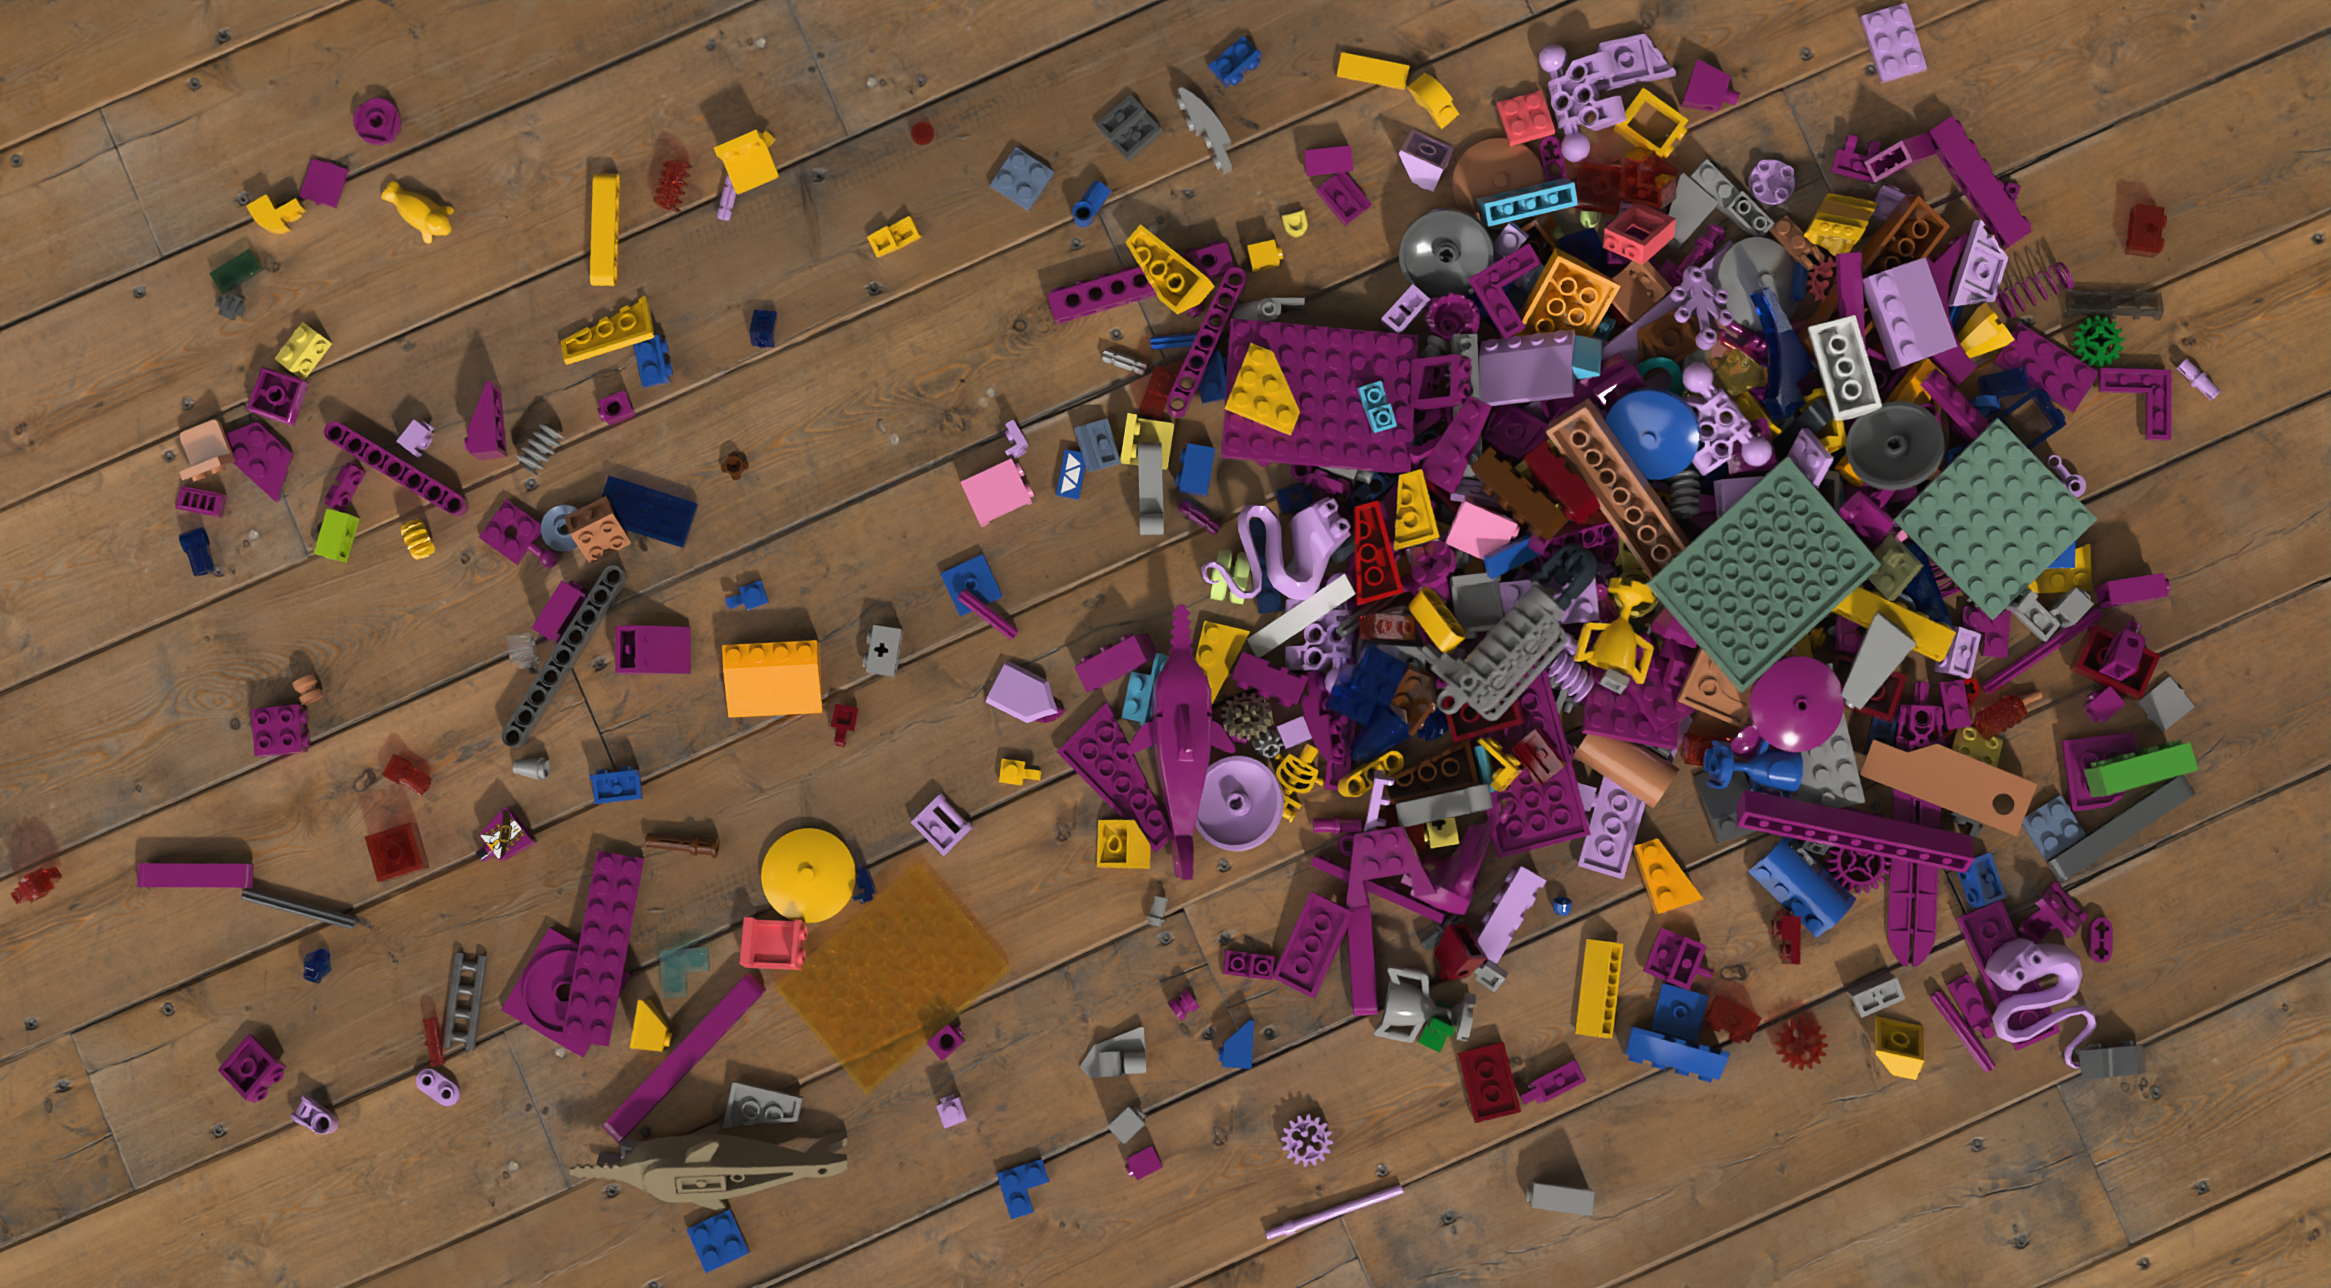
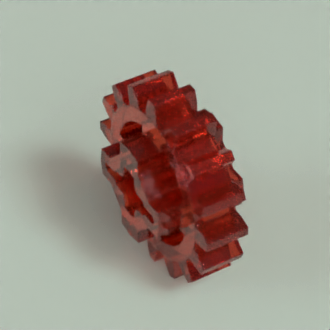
M56 866L45 870L40 868L31 872L17 883L19 887L10 893L16 904H22L27 901L33 903L38 899H42L56 888L54 884L62 878V874Z

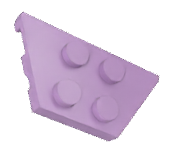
M1646 34L1602 42L1598 45L1596 53L1610 51L1616 74L1609 79L1598 82L1596 84L1598 92L1676 75L1675 69L1671 68L1663 59L1661 52L1653 47L1651 40Z
M1974 220L1948 306L1995 302L2008 256L1998 246L1994 236L1988 235L1983 228L1985 224L1981 220Z

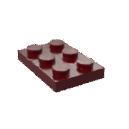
M1504 1042L1457 1053L1474 1123L1521 1112Z

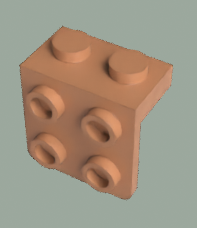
M1632 261L1612 279L1619 283L1621 287L1611 303L1630 323H1633L1656 305L1672 287L1649 261L1643 265Z
M213 419L185 430L179 435L191 467L179 471L182 480L192 478L193 482L207 478L206 473L212 472L213 475L225 471L226 465L236 462L218 419Z

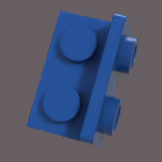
M1242 36L1215 59L1208 68L1228 88L1231 84L1233 86L1237 85L1244 78L1243 74L1247 70L1253 71L1259 66L1262 53L1259 49L1256 51L1247 39Z
M654 334V338L634 344L642 387L647 388L670 383L673 368L671 362H667L665 353L669 352L666 339H662L660 334Z
M1220 350L1215 351L1200 383L1199 391L1202 404L1225 400L1226 375L1224 369H1227V360L1225 355L1220 354ZM1200 359L1192 360L1193 366L1196 368L1203 365Z
M1991 852L1975 857L1966 873L1957 871L1970 908L1985 906L2007 897Z

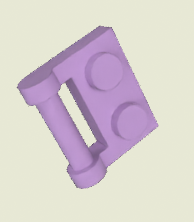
M940 793L910 823L945 856L974 828V825L970 821L967 823L945 800L946 797ZM937 807L960 828L956 834L933 812Z

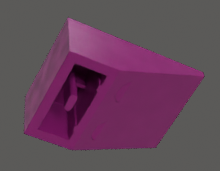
M615 626V673L619 675L691 674V627Z

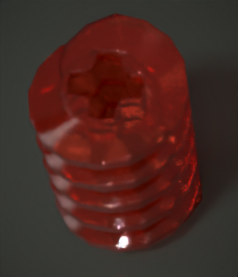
M677 160L664 161L662 166L665 169L660 171V175L663 178L658 179V185L661 187L655 190V193L659 196H655L653 202L668 211L680 212L681 210L675 207V204H683V201L677 197L678 195H685V192L680 187L687 186L688 183L683 181L682 178H690V174L685 172V169H692V166Z
M2012 694L2008 695L1991 706L1984 708L1983 711L1976 713L1974 723L1977 732L1984 740H1991L1993 736H1998L2000 732L2003 733L2008 728H2013L2015 724H2020L2022 717L2027 716V709L2019 697Z

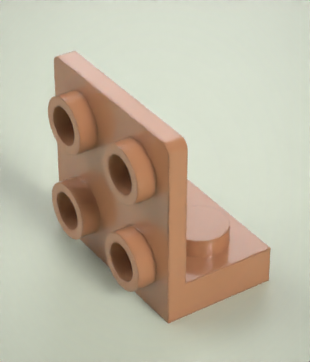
M607 496L564 516L571 537L590 564L631 544L629 537L615 517Z

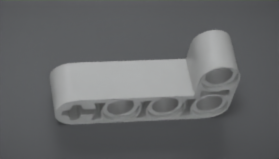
M1162 442L1138 443L1140 535H1164Z
M1484 784L1464 790L1395 804L1399 825L1408 827L1493 808L1489 785Z

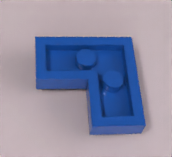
M1043 1158L997 1173L1010 1219L1034 1212L1027 1189L1049 1182Z

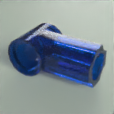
M199 527L179 534L181 547L188 555L193 575L195 577L204 576L215 571L208 549L210 541L206 530L203 527Z

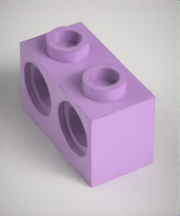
M1412 284L1381 318L1380 324L1390 333L1402 334L1429 305L1430 298Z

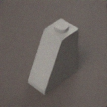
M1684 173L1680 175L1676 182L1667 215L1676 218L1674 238L1667 244L1678 249L1718 204L1713 197Z
M1532 1182L1531 1187H1527L1526 1201L1530 1202L1529 1206L1532 1208L1592 1216L1594 1191L1586 1187Z

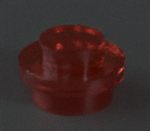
M927 122L916 123L911 130L913 141L918 145L929 144L934 138L933 127Z

